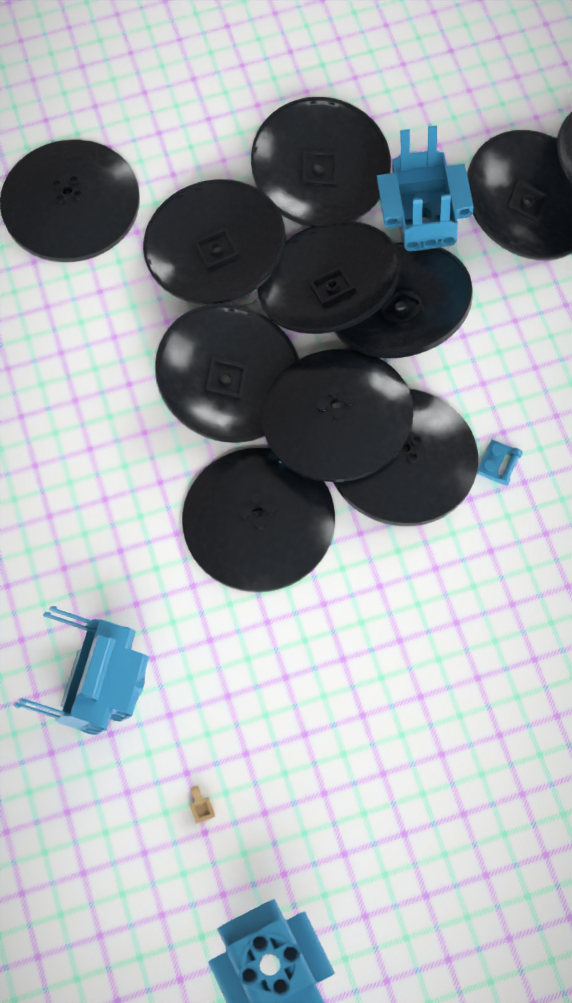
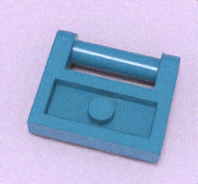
M491 439L477 474L507 486L511 481L510 476L517 460L521 458L523 451ZM505 455H510V460L503 475L498 474Z

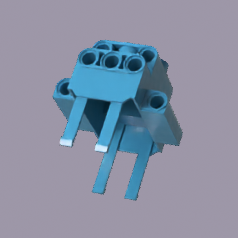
M437 125L428 126V148L424 152L410 153V129L400 130V155L392 159V173L377 175L384 225L387 228L399 227L401 239L407 251L452 246L457 242V219L468 218L473 214V201L465 164L447 166L444 152L437 151ZM422 217H427V218H429V219H428V220H422Z
M50 606L48 611L87 623L84 626L51 615V612L43 613L44 617L87 631L82 648L77 651L60 705L63 709L61 711L24 698H20V703L15 702L13 706L17 709L24 708L56 718L55 721L59 724L91 735H98L107 731L110 720L122 722L131 718L145 685L146 668L150 658L146 654L131 650L136 631L102 619L89 620L57 609V606ZM25 704H30V705H33V706H36V707H39V708H42V709H45V710H48V711H51V712H55V713H58V714H61V715L59 716V715H56V714H53V713H49V712H46V711H43V710H40V709H37V708H34V707H31V706H28V705H25Z
M272 899L217 928L226 952L208 961V964L226 1003H325L316 984L336 973L305 911L286 920L276 899ZM267 955H274L280 961V968L273 975L264 974L260 968L262 959Z

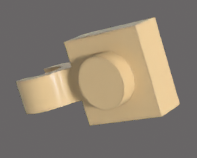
M199 786L191 787L195 802L189 805L196 824L215 818L216 815L209 796L202 798Z

